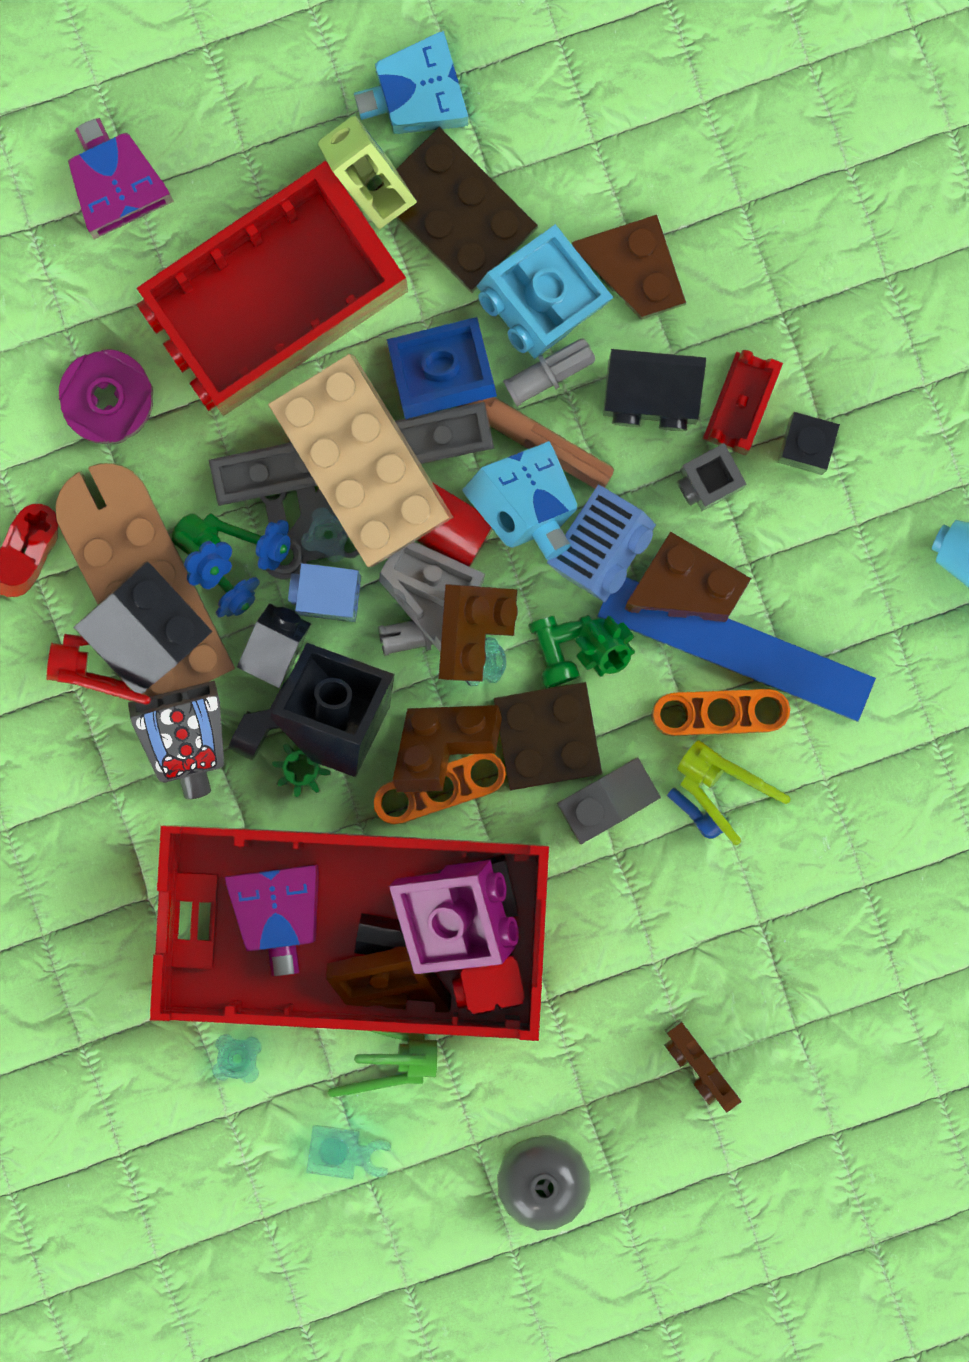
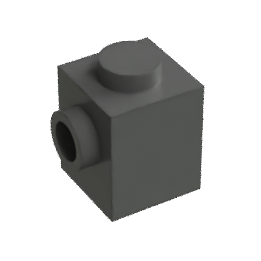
M725 443L682 465L680 472L683 478L677 481L687 503L690 506L697 503L701 511L743 490L747 485Z

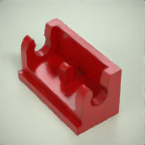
M742 350L741 353L736 352L704 433L703 440L716 445L725 443L727 449L746 456L752 446L783 363L772 358L767 360L753 356V352L749 350Z

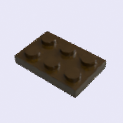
M440 127L396 169L417 203L396 218L471 293L477 289V285L487 272L506 260L538 229V225ZM382 182L375 190L381 188L384 183Z

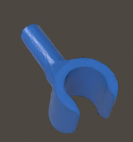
M675 787L667 794V797L689 815L705 838L714 839L723 833L707 812L702 814L698 807Z

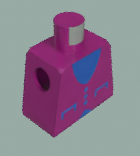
M100 118L87 121L75 129L85 152L69 159L68 164L84 221L93 239L99 238L174 202L167 187L128 133H123L110 139Z
M318 864L225 877L226 886L246 950L268 949L271 976L299 973L296 945L316 941Z

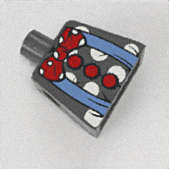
M215 680L151 696V702L147 705L135 701L128 702L132 726L159 782L165 783L179 779L184 798L197 799L208 795L211 792L207 772L224 766L220 701Z

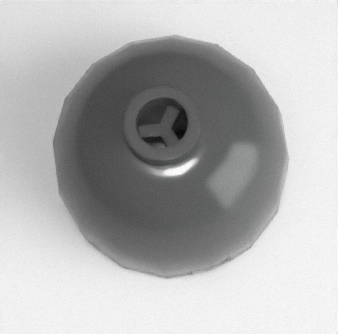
M551 1135L531 1137L515 1144L503 1157L497 1174L498 1196L505 1211L520 1225L537 1231L555 1230L572 1222L585 1208L591 1190L590 1173L582 1154L568 1141ZM546 1179L543 1184H537L538 1181ZM550 1182L554 1185L552 1193L548 1189ZM536 1190H543L546 1196L539 1195Z

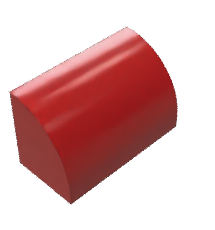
M433 483L454 518L416 540V542L470 567L493 529L476 508Z

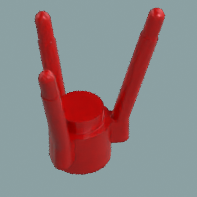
M64 634L63 644L51 643L46 680L75 684L145 705L151 702V698L148 695L131 690L122 680L87 672L89 652L80 651V646L89 644L82 636Z

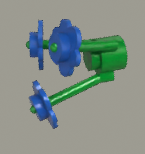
M212 513L208 514L204 519H201L196 514L184 516L174 527L171 538L174 545L188 555L184 562V567L189 572L187 574L188 583L192 586L200 584L204 589H211L218 584L226 593L218 602L219 608L216 611V615L220 618L225 615L227 617L232 615L238 616L248 610L255 601L254 590L258 587L260 580L257 577H252L247 581L244 579L234 587L224 577L232 568V564L229 561L232 555V548L228 543L221 542L218 532L220 531L255 544L256 555L259 557L258 568L262 570L277 569L280 562L288 555L291 545L290 538L287 536L289 524L285 520H279L277 523L270 522L266 527L265 535L261 536L223 522Z

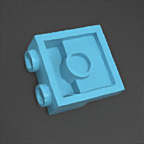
M556 224L487 272L477 285V288L481 291L479 293V301L483 309L491 316L499 314L510 328L508 330V338L513 347L521 353L528 351L534 359L565 338L576 326L607 305L613 298Z

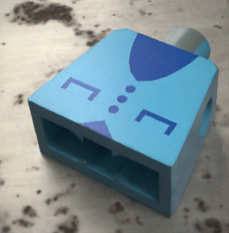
M444 31L375 63V68L380 85L354 93L361 120L388 113L394 134L436 130L438 127L441 129L459 128L469 125L467 110Z
M549 441L481 467L462 489L465 496L506 546L514 548L534 539L546 560L559 556L571 546L560 527L577 510V502Z

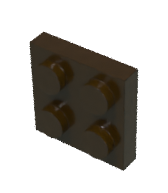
M586 682L494 698V704L498 705L502 716L499 732L510 791L602 774Z

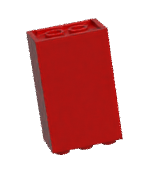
M325 160L138 286L136 289L143 297V300L136 305L156 334L162 330L166 331L170 339L162 344L182 373L191 368L196 378L189 382V384L207 410L210 411L217 406L221 414L225 416L407 293L408 287L405 275Z

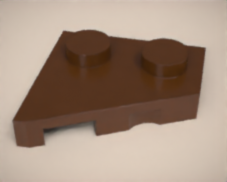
M657 214L571 242L584 261L600 276V279L612 291H615L641 320L686 305V300Z
M670 532L624 609L631 613H639L641 609L668 612L667 616L687 618L689 616H699L704 620L726 622L752 578Z
M407 946L395 947L387 951L353 956L345 960L327 963L326 980L346 1005L364 1007L378 1005L390 1009L406 1010L407 1000L434 1002L435 1012L445 1013L450 1011V993L434 972L414 974Z
M680 1019L665 1029L671 1040L664 1044V1046L680 1067L689 1062L698 1074L699 1078L692 1083L708 1105L717 1100L725 1112L728 1113L742 1102Z

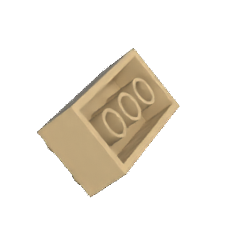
M351 354L346 355L268 404L368 568L376 566L454 518L355 356Z

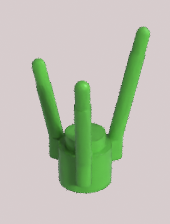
M370 1031L407 1041L408 1044H399L398 1054H357L354 1057V1061L358 1064L398 1065V1072L407 1073L330 1088L328 1095L336 1097L407 1083L423 1084V1077H436L437 1040H425V1034Z

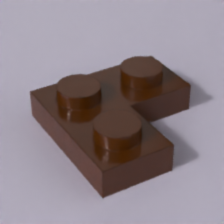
M445 584L438 679L482 682L483 667L486 661V634L514 636L515 621L518 615V589Z
M498 705L407 708L393 776L396 791H443L450 755L496 753L502 720Z

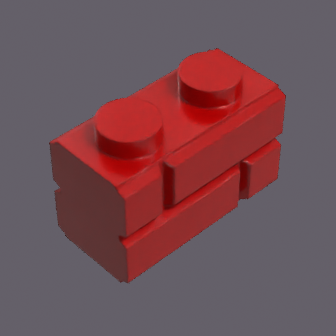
M513 956L507 957L504 963L500 965L462 969V972H460L461 978L452 979L457 1008L467 1007L468 1012L472 1016L493 1012L495 1006L500 1010L521 1006L525 999L518 962Z

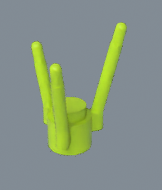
M697 740L690 747L677 767V770L686 776L680 786L697 799L734 845H739L741 838L700 786L705 784L709 788L713 787L723 772L783 804L790 802L788 795L767 784L763 779L722 758L721 755L700 740Z

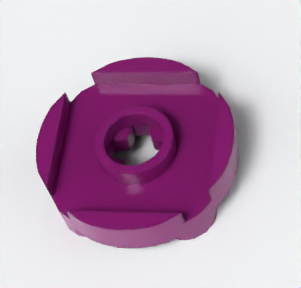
M110 349L93 352L88 355L85 354L74 360L62 376L59 385L61 410L67 424L84 439L98 444H120L137 434L148 421L153 407V386L142 366L123 352ZM109 384L115 386L114 395L118 399L117 404L114 407L107 405L104 410L97 408L99 399L94 395L95 390L98 387L105 390Z

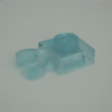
M313 1125L306 1173L353 1179L355 1166H360L372 1176H387L388 1168L374 1165L371 1161V1154L376 1150L390 1151L392 1144L386 1140L377 1139L369 1142L367 1145H359L360 1131Z

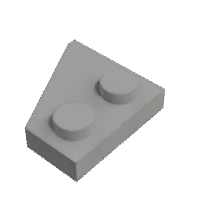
M413 542L387 559L380 572L379 582L434 646L441 651L445 584L481 587L485 574Z

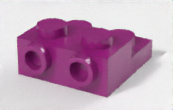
M490 860L447 865L440 873L397 878L389 886L414 974L500 965L504 963L515 949L514 946L518 943L519 930L517 922L513 917H506L502 904L506 897L505 879L500 872H493Z

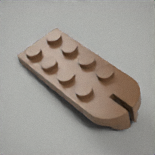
M100 463L89 466L88 469L107 505L98 509L85 483L86 479L82 471L73 475L59 492L56 501V519L97 604L105 599L140 565L148 561L213 631L182 661L143 694L151 697L206 683L234 670L235 666L196 587L190 585L187 581L188 571L185 569L184 563L143 481L132 470L119 464Z

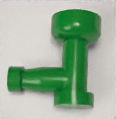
M589 615L580 617L577 621L565 622L559 625L556 622L555 616L545 617L528 624L531 634L537 635L547 664V668L541 674L545 689L580 677L576 664L572 661H565L559 644L579 637L582 628L592 621Z

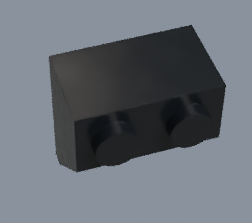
M611 349L607 367L603 416L613 417L612 424L618 426L640 427L641 420L659 421V429L687 431V424L696 425L699 419L706 357Z
M148 561L140 565L73 627L131 690L141 694L174 668L213 632Z
M306 643L271 712V719L312 762L356 777L390 708L395 674Z

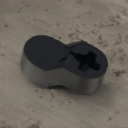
M288 678L283 683L270 709L253 713L247 711L244 714L231 739L229 749L250 760L255 758L268 732L279 728L271 719V712Z

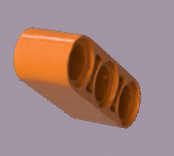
M771 689L678 692L666 694L657 700L652 708L651 717L656 729L669 736L767 733L778 730L786 724L790 715V706L782 693ZM761 698H771L779 706V717L773 724H763L755 715V705ZM714 700H725L732 707L733 717L726 726H717L708 718V707ZM675 701L682 704L685 708L686 720L678 728H670L661 720V708L667 702Z
M492 753L473 754L449 762L446 776L453 782L454 790L452 796L444 802H436L428 796L427 792H404L408 797L409 806L407 811L399 817L389 816L382 808L383 796L388 791L396 789L393 781L380 787L376 792L373 801L374 810L384 822L400 824L489 795L497 791L504 783L506 776L505 766L501 759ZM480 760L492 761L498 768V779L489 787H480L471 778V769Z

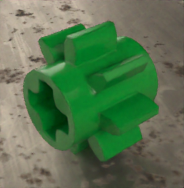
M607 616L606 619H594L582 628L579 638L575 640L582 649L576 657L586 670L593 668L600 677L605 673H618L629 664L631 655L635 653L629 644L635 636L624 622L617 624L611 616Z
M285 743L283 748L288 756L284 762H272V765L276 768H283L284 777L278 780V787L284 786L288 782L294 784L295 797H300L302 787L307 785L313 791L319 793L320 787L316 782L319 775H331V771L320 768V764L312 762L307 757V763L314 766L313 775H305L303 782L296 781L297 775L295 772L289 771V765L291 762H298L300 755L305 754L301 750L294 751L290 745Z

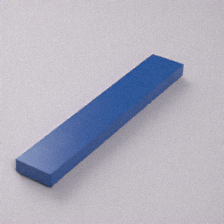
M627 577L621 588L617 592L610 594L606 602H603L597 615L601 619L611 616L617 624L624 622L629 630L856 722H859L876 679L729 618L726 622L704 620L699 616H689L687 618L667 616L668 612L646 609H641L639 613H631L624 608L639 582Z

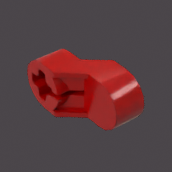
M43 504L28 505L18 513L11 523L0 548L1 595L6 597L24 595L39 577L46 558L58 539L56 513L49 506Z

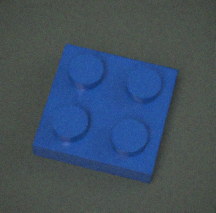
M477 317L386 339L405 419L497 396Z

